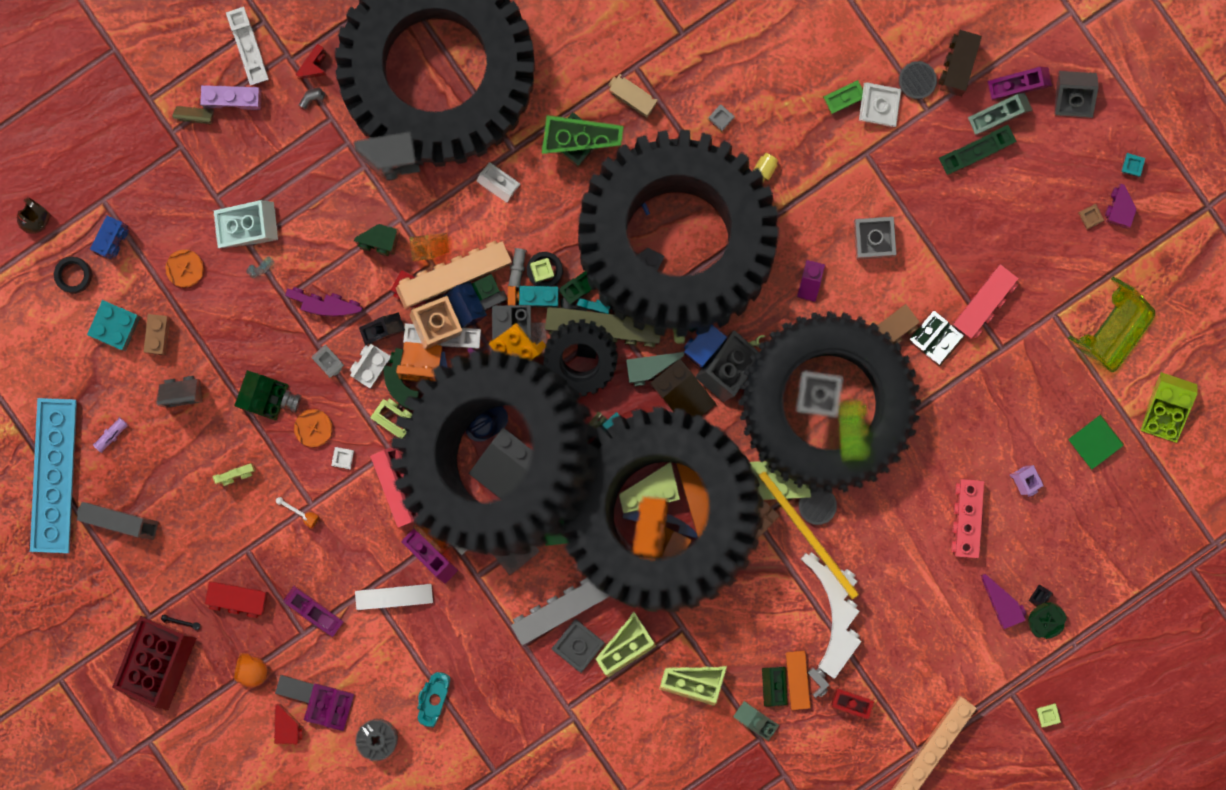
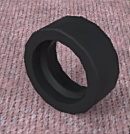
M539 252L529 260L527 276L535 286L553 287L561 280L563 266L560 259L553 253ZM549 258L556 266L555 276L549 281L535 283L530 263Z
M74 256L66 257L55 266L54 281L63 291L72 294L80 293L90 285L92 272L84 260ZM69 264H77L84 271L83 281L77 286H68L62 280V271Z

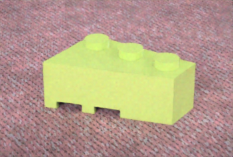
M671 462L619 494L623 513L638 510L639 502L642 501L643 497L667 499L669 502L680 500Z

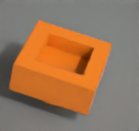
M508 286V306L519 303L520 291H516L515 286Z

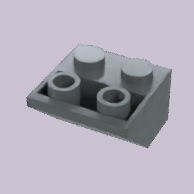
M531 305L492 306V340L516 323L531 340Z

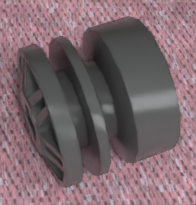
M376 718L366 722L359 728L356 734L358 751L363 757L373 761L387 758L394 752L398 744L396 728L385 719ZM372 736H379L381 744L377 743L374 745L372 743Z

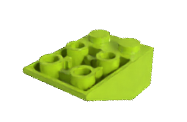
M1161 372L1154 387L1140 431L1177 443L1198 394L1197 384Z

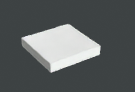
M864 83L859 121L896 127L901 89Z

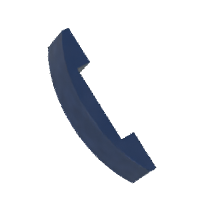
M638 511L623 514L622 518L637 522L639 521L640 513ZM667 514L666 522L680 525L678 533L697 538V533L689 525Z

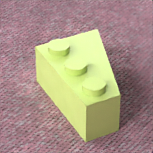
M635 612L632 613L627 622L596 658V661L607 677H610L656 647Z
M727 666L666 668L659 689L715 706Z

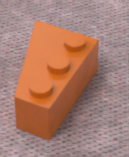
M643 497L642 501L639 502L638 512L640 516L636 524L637 533L633 553L637 556L662 559L669 504L667 499Z

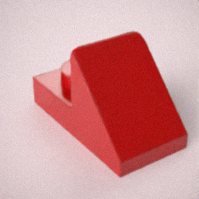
M317 43L295 75L299 79L327 75L325 71L316 66V63L320 64L324 59L325 49Z

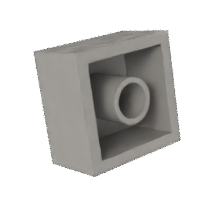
M894 217L854 220L856 260L896 256Z
M809 372L801 373L796 412L837 417L842 377Z

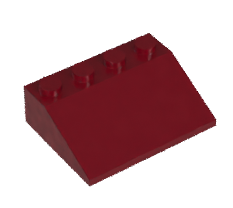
M140 616L112 688L153 707L169 710L197 638Z

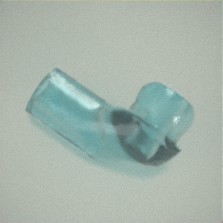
M267 256L257 268L254 265H250L246 273L251 278H256L264 274L274 264V261Z

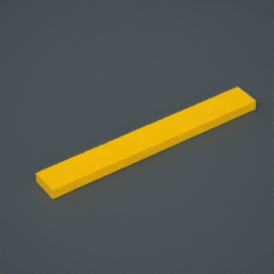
M763 471L759 474L758 477L850 598L854 599L858 596L857 591L767 473Z

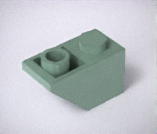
M745 701L733 716L767 741L770 740L779 727L777 723Z

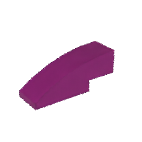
M295 585L283 600L286 605L331 637L334 636L344 622Z

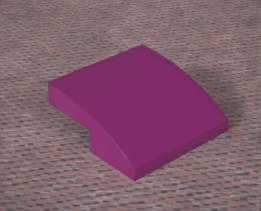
M314 683L304 721L344 731L354 694Z

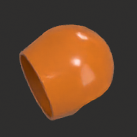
M240 653L235 667L234 680L250 688L260 686L267 677V666L258 657H252L248 653Z

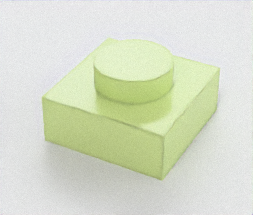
M549 258L530 263L535 283L554 277Z
M1055 703L1036 708L1041 727L1061 723Z

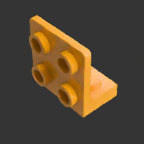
M516 323L492 340L489 346L493 350L502 351L510 355L513 353L532 360L545 349L546 344L543 340L538 344L532 343Z

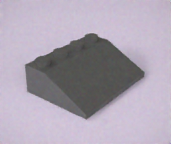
M502 428L468 474L499 498H502L514 490L524 478L530 465L532 450L505 428Z

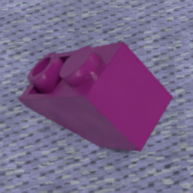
M1119 184L1112 191L1111 198H1113V202L1106 209V222L1128 229L1131 227L1136 207L1125 185Z

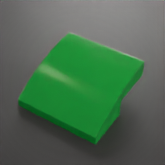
M1101 414L1068 439L1091 470L1124 445Z

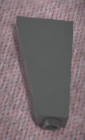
M81 502L77 510V521L151 540L155 538L159 521L86 502Z

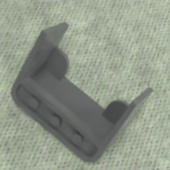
M410 132L353 142L354 151L358 157L381 177H386V180L398 179L397 176L420 172L419 165L414 164L415 157Z

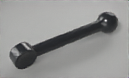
M166 614L161 616L163 622L170 621L193 627L194 630L200 629L198 622L190 623L170 618Z

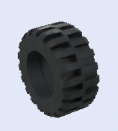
M580 319L579 323L571 320L568 321V325L565 326L563 323L558 327V330H554L551 333L550 339L546 343L543 364L550 368V371L564 377L567 380L566 385L576 389L578 393H581V396H587L588 392L595 394L598 393L599 388L604 389L608 381H611L614 376L618 359L616 342H613V336L610 333H606L605 327L602 325L597 327L594 321H591L589 324L585 323V319ZM573 344H585L597 352L599 361L595 368L579 372L572 370L565 364L563 352Z

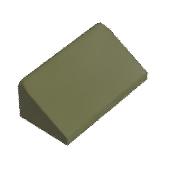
M177 106L172 117L176 121L213 124L214 110Z

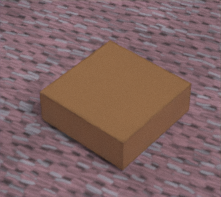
M1096 204L1078 212L1086 230L1104 221Z

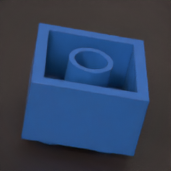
M712 324L707 333L699 335L697 330L696 334L698 336L696 339L693 340L691 338L684 346V355L700 368L704 366L707 360L711 358L719 346L727 339Z

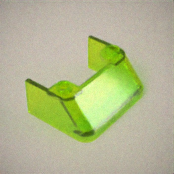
M1112 276L1111 280L1118 287L1112 294V303L1115 306L1113 311L1094 337L1086 334L1078 340L1070 335L1068 339L1082 353L1110 372H1115L1153 321L1155 310L1134 287Z

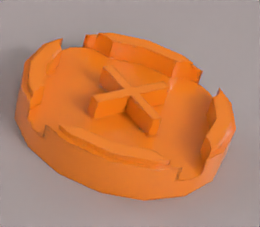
M184 249L171 254L166 262L165 270L169 281L176 286L187 288L194 286L201 280L204 273V265L200 256L193 251Z
M316 409L302 412L294 424V433L298 441L309 447H319L325 444L330 439L333 431L329 416L323 411Z

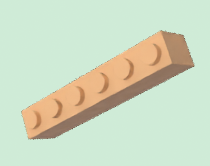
M496 241L486 244V248L483 250L476 248L468 252L469 255L464 258L461 255L451 259L452 263L447 265L444 263L434 266L433 271L427 272V270L416 274L417 277L412 280L408 277L399 281L400 285L395 289L404 309L450 291L456 285L471 282L509 266L512 261L503 241L499 243Z
M958 696L891 790H918L974 713L976 707L961 696Z

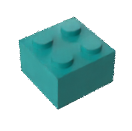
M102 300L87 335L126 352L141 316Z

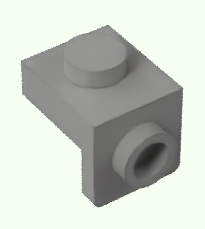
M326 344L311 357L329 378L337 375L344 366Z
M812 667L807 673L820 686L812 695L815 698L817 696L821 698L827 693L829 684L824 680L826 675L819 668L815 670Z

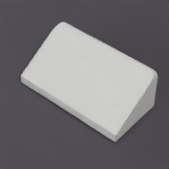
M490 162L477 178L479 184L506 203L520 186L519 182Z

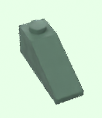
M1020 93L968 117L975 135L1030 112L1032 108L1026 94Z
M684 352L626 360L629 383H633L634 386L645 385V381H649L683 358Z

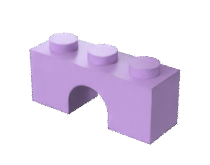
M201 85L200 105L203 108L239 107L241 109L261 110V90L259 87Z

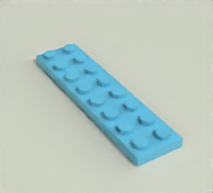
M37 398L30 552L70 553L77 400Z

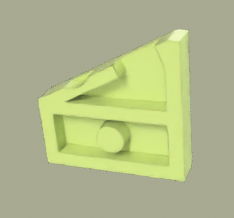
M251 463L221 475H215L213 479L215 484L223 483V486L234 483L233 479L241 477L242 480L251 477L252 472L256 470L254 464Z

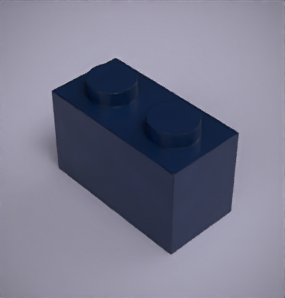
M471 282L456 285L444 295V297H448L462 329L475 325L487 316Z

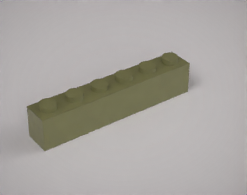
M548 307L545 331H549V335L554 330H558V327L563 323L566 326L568 321L575 320V323H579L580 319H585V323L590 324L591 321H594L597 327L601 325L605 327L606 333H610L613 336V342L616 343L617 339L625 340V344L636 345V342H642L646 347H655V344L659 345L660 335H655L654 326L645 324L642 331L634 327L633 319L629 316H626L622 321L613 314Z

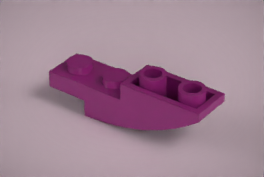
M293 287L292 290L287 288L285 294L288 298L302 302L300 310L315 315L343 317L359 314L364 310L360 307L361 303L350 300L349 303L342 300V296L334 293L331 296L326 294L324 301H321L322 297L312 293L311 296L304 295V290Z

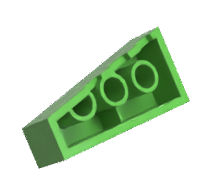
M547 115L542 154L622 145L624 126Z

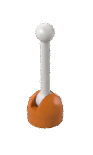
M278 497L276 499L278 505L282 504L302 516L303 522L307 527L312 529L317 523L319 515L316 513L307 512L304 514L284 502L283 498Z

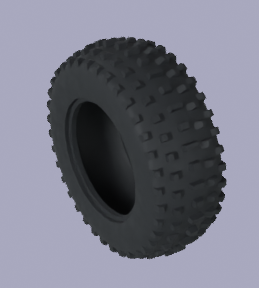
M828 311L827 316L823 317L816 312L811 313L810 319L799 316L796 318L797 323L787 324L786 322L782 325L784 330L781 332L776 331L775 333L771 332L769 335L772 339L769 342L765 341L759 344L758 347L761 351L756 353L755 356H751L750 359L753 361V364L744 370L743 374L748 377L743 385H740V389L744 390V396L739 400V405H744V411L741 413L740 420H746L747 425L743 432L745 436H751L750 447L751 449H758L761 463L766 460L770 464L768 466L771 469L770 472L779 471L783 481L787 482L790 478L794 480V484H797L798 488H801L804 484L808 485V489H812V492H817L818 488H823V491H828V493H832L833 488L848 492V486L852 485L853 487L858 486V488H862V482L866 480L875 482L878 480L876 477L878 473H888L890 469L887 466L894 462L898 463L901 460L898 454L903 450L909 449L910 446L906 442L908 438L915 436L916 430L912 429L914 422L920 420V416L915 415L916 408L921 405V400L916 399V392H919L920 385H914L915 369L910 370L907 365L910 363L909 356L903 357L899 352L902 349L901 345L898 342L893 344L890 341L892 338L889 335L890 333L887 331L884 334L880 333L877 324L872 323L869 326L865 324L866 320L862 319L863 317L859 316L857 320H853L851 315L844 312L841 317H837L836 313H832V311ZM820 356H835L846 359L858 366L872 384L876 402L872 423L862 438L849 447L829 450L812 446L796 435L786 419L783 408V394L786 383L792 372L809 359Z

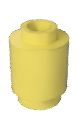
M768 153L760 157L754 168L758 167L762 172L763 183L765 180H770L778 166V159Z

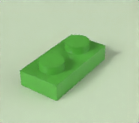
M857 80L824 96L823 99L832 115L861 101L863 89Z

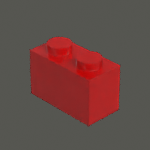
M836 688L830 706L869 719L875 701Z

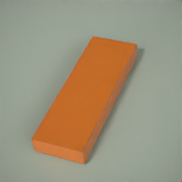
M805 651L785 652L791 710L810 709Z

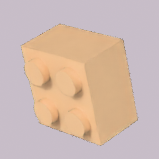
M447 296L415 308L410 313V318L425 350L456 338L462 333V328Z

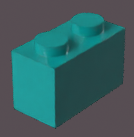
M520 286L519 305L558 308L559 288L550 286Z

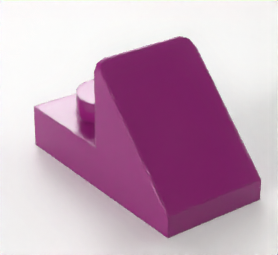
M806 260L797 294L798 298L816 302L825 264Z

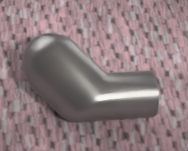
M321 88L308 90L301 99L299 106L307 110L312 100L318 99L322 101L326 97V93Z

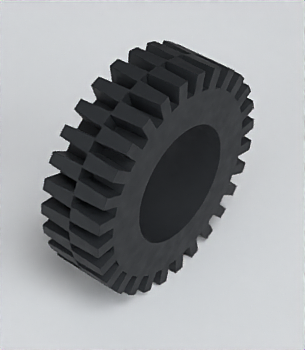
M359 0V5L356 9L350 7L346 14L347 24L345 27H340L338 34L339 48H335V59L337 62V70L335 72L343 101L352 119L355 120L365 136L377 138L410 132L415 157L414 164L423 166L424 162H430L436 167H443L446 162L455 161L457 164L467 162V157L475 154L478 158L487 153L488 147L494 143L496 146L502 143L505 134L510 129L513 131L518 125L519 116L522 112L525 113L529 104L530 92L533 91L535 61L529 28L526 20L522 19L520 9L515 1ZM445 19L461 24L478 38L487 58L485 74L476 92L461 105L437 112L419 110L399 99L389 87L386 78L387 57L395 40L410 26L425 20Z
M668 130L658 131L656 141L649 143L646 135L638 137L635 148L632 150L624 144L618 148L614 161L607 157L602 163L599 176L595 173L589 181L588 193L584 192L581 201L578 243L583 271H587L588 283L591 289L597 288L599 300L605 307L609 304L614 306L616 317L622 321L626 316L631 317L634 327L642 331L645 324L654 326L655 335L664 336L666 329H676L677 337H686L689 329L697 328L700 335L707 333L711 324L717 322L719 327L728 324L733 313H736L739 317L746 311L748 302L757 299L763 283L766 284L770 275L779 235V227H777L778 211L777 206H772V190L770 186L763 187V174L758 167L753 171L749 169L748 156L741 152L736 158L732 155V144L724 140L719 148L713 146L712 135L702 133L700 141H695L690 138V130H680L678 139H669ZM673 192L695 195L708 202L718 211L726 225L729 242L716 262L700 272L677 276L664 274L652 269L636 255L628 240V224L640 206L658 195Z
M491 350L490 354L482 351L470 352L471 359L458 355L450 359L453 368L439 365L432 370L437 379L436 382L422 379L416 385L424 394L422 398L407 397L404 405L414 411L411 418L398 416L395 425L407 430L405 438L392 437L391 443L392 448L403 452V458L391 459V469L404 474L403 478L394 481L396 490L409 495L401 502L406 510L417 513L413 520L419 526L430 529L429 535L435 539L447 542L446 544L456 548L485 555L508 556V552L516 554L529 552L528 546L542 547L548 543L545 537L546 534L559 536L565 531L560 523L562 519L574 521L579 515V512L572 507L574 501L587 502L590 495L589 492L581 489L583 479L595 481L597 472L587 467V459H598V449L588 444V439L597 437L596 428L584 422V419L590 417L591 413L587 406L577 402L581 398L578 391L566 385L567 380L564 377L550 371L551 369L513 353L510 355L497 350ZM499 406H513L523 416L531 433L532 457L529 468L522 481L509 494L491 502L480 503L469 494L459 475L457 456L461 439L468 426L482 413Z
M654 407L653 412L650 413L642 409L633 410V416L627 419L619 415L611 419L613 425L608 429L601 426L596 429L597 437L590 443L591 446L598 449V459H587V467L597 471L595 481L583 479L581 489L589 492L590 495L587 502L575 500L572 504V507L579 512L574 521L563 519V523H561L565 529L561 534L567 539L568 543L564 545L567 553L575 559L577 563L575 566L580 573L590 580L589 582L608 596L634 608L639 607L652 612H657V610L677 612L681 607L694 608L700 606L699 601L706 598L713 600L720 595L718 590L724 586L731 587L737 581L735 578L736 573L740 569L746 570L750 563L748 560L751 549L756 551L759 544L756 535L758 529L762 530L763 519L760 516V508H763V498L758 492V486L760 485L757 476L750 467L752 465L739 447L720 428L713 426L705 418L698 415L694 417L680 409H675V412H669L664 407ZM672 462L687 466L697 472L708 494L709 511L702 533L688 549L673 557L646 559L632 554L619 538L614 521L615 503L622 486L635 472L651 464Z

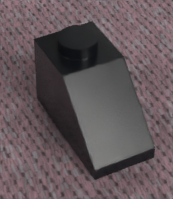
M399 312L380 317L359 327L365 345L405 331Z

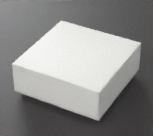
M335 447L331 466L351 469L354 450Z

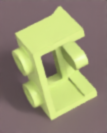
M390 398L388 401L383 399L370 418L397 437L405 438L407 430H402L379 413L384 406L399 416L411 418L412 413L406 409L403 412L397 408L398 404Z

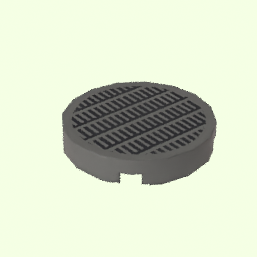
M914 61L907 64L899 75V87L902 93L911 99L918 100L928 97L934 91L937 84V76L934 69L922 61Z
M818 488L817 492L811 491V497L800 498L799 500L801 516L806 522L813 525H822L829 522L837 510V502L834 495L828 493V491H823V488Z

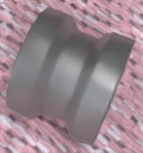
M287 390L280 408H289L291 412L296 413L302 395H294L291 391Z

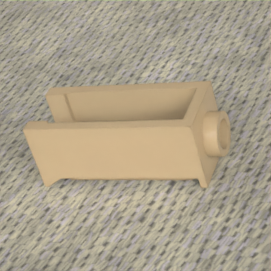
M621 74L617 78L614 76L608 85L611 87L609 93L646 118L658 103V100L652 99V96L626 78L622 79Z

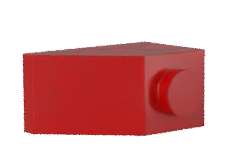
M276 704L274 744H298L299 740L303 739V728H300V723L282 704Z

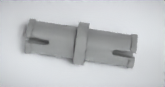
M515 248L513 263L510 265L511 274L508 286L520 288L522 272L525 271L523 266L527 250Z

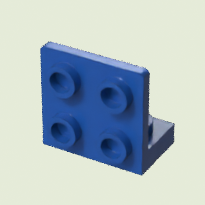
M107 215L90 250L112 260L119 253L121 240H125L128 235V225Z

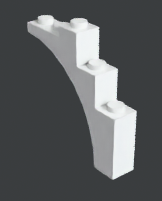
M805 553L801 560L813 570L821 581L828 595L832 615L830 641L818 667L835 679L861 643L858 639L859 634L852 629L849 632L846 630L859 613V610L856 609L858 605L850 599L847 602L844 600L848 595L828 567L818 562L820 558L813 553L809 555ZM848 569L845 571L841 570L850 584L854 586L857 582L854 579L856 575Z

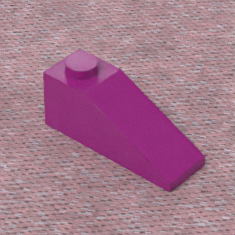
M1037 67L989 80L988 85L991 99L993 100L1051 87L1052 82L1049 68Z
M415 528L401 541L444 584L458 571Z
M986 574L980 575L1001 628L1006 629L1025 621L1024 616L1027 614L1023 605H1019L1013 597Z

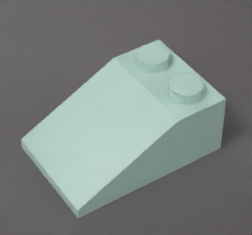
M259 200L214 210L218 248L278 240L274 202Z

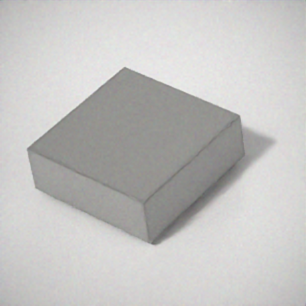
M720 104L708 117V120L723 131L735 116Z

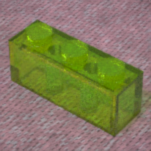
M862 400L839 401L838 417L842 462L866 460V455H869V443L865 444V436H868V425L864 424L863 416H867L866 405H862Z

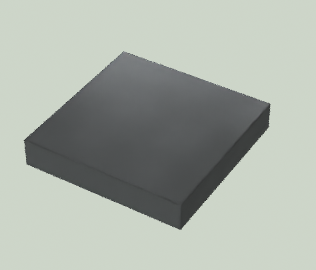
M575 619L551 649L582 673L605 642Z

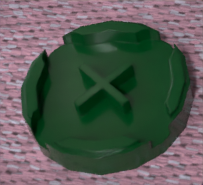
M1053 602L1042 603L1031 611L1028 625L1036 637L1051 639L1063 631L1067 617L1065 611L1058 604Z

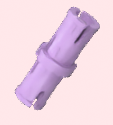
M119 417L109 429L106 428L104 430V434L93 446L102 453L112 441L115 442L117 440L116 437L128 427V424Z

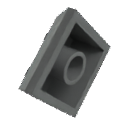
M1059 71L1056 85L1055 115L1093 118L1099 88L1097 73Z

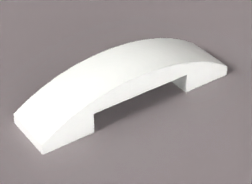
M241 7L226 12L250 86L269 80L245 8Z
M405 323L403 343H421L414 324ZM463 328L460 336L438 345L480 349L481 329Z
M432 584L355 591L356 609L364 610L433 603Z

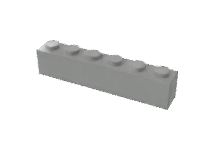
M586 578L580 581L581 586L576 589L571 586L563 591L565 595L559 598L555 595L546 601L548 604L542 608L540 605L529 610L531 614L526 617L522 614L514 618V623L511 624V627L521 645H524L610 596L596 588Z

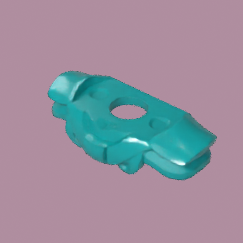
M435 672L429 682L425 683L422 691L419 692L418 721L426 727H435L440 717L450 684V676L446 673ZM433 694H437L440 697L438 705L430 703V697Z

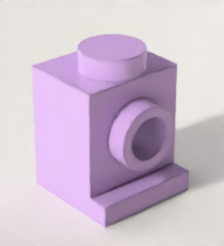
M1034 465L1024 466L1010 474L1021 495H1028V497L1038 493V489L1043 486Z

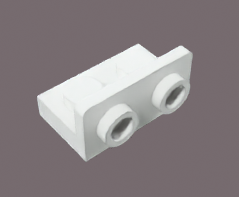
M370 344L369 347L366 345L360 353L362 358L359 362L355 361L350 368L352 372L350 376L370 389L383 371L384 365L386 366L390 360V355L373 344Z

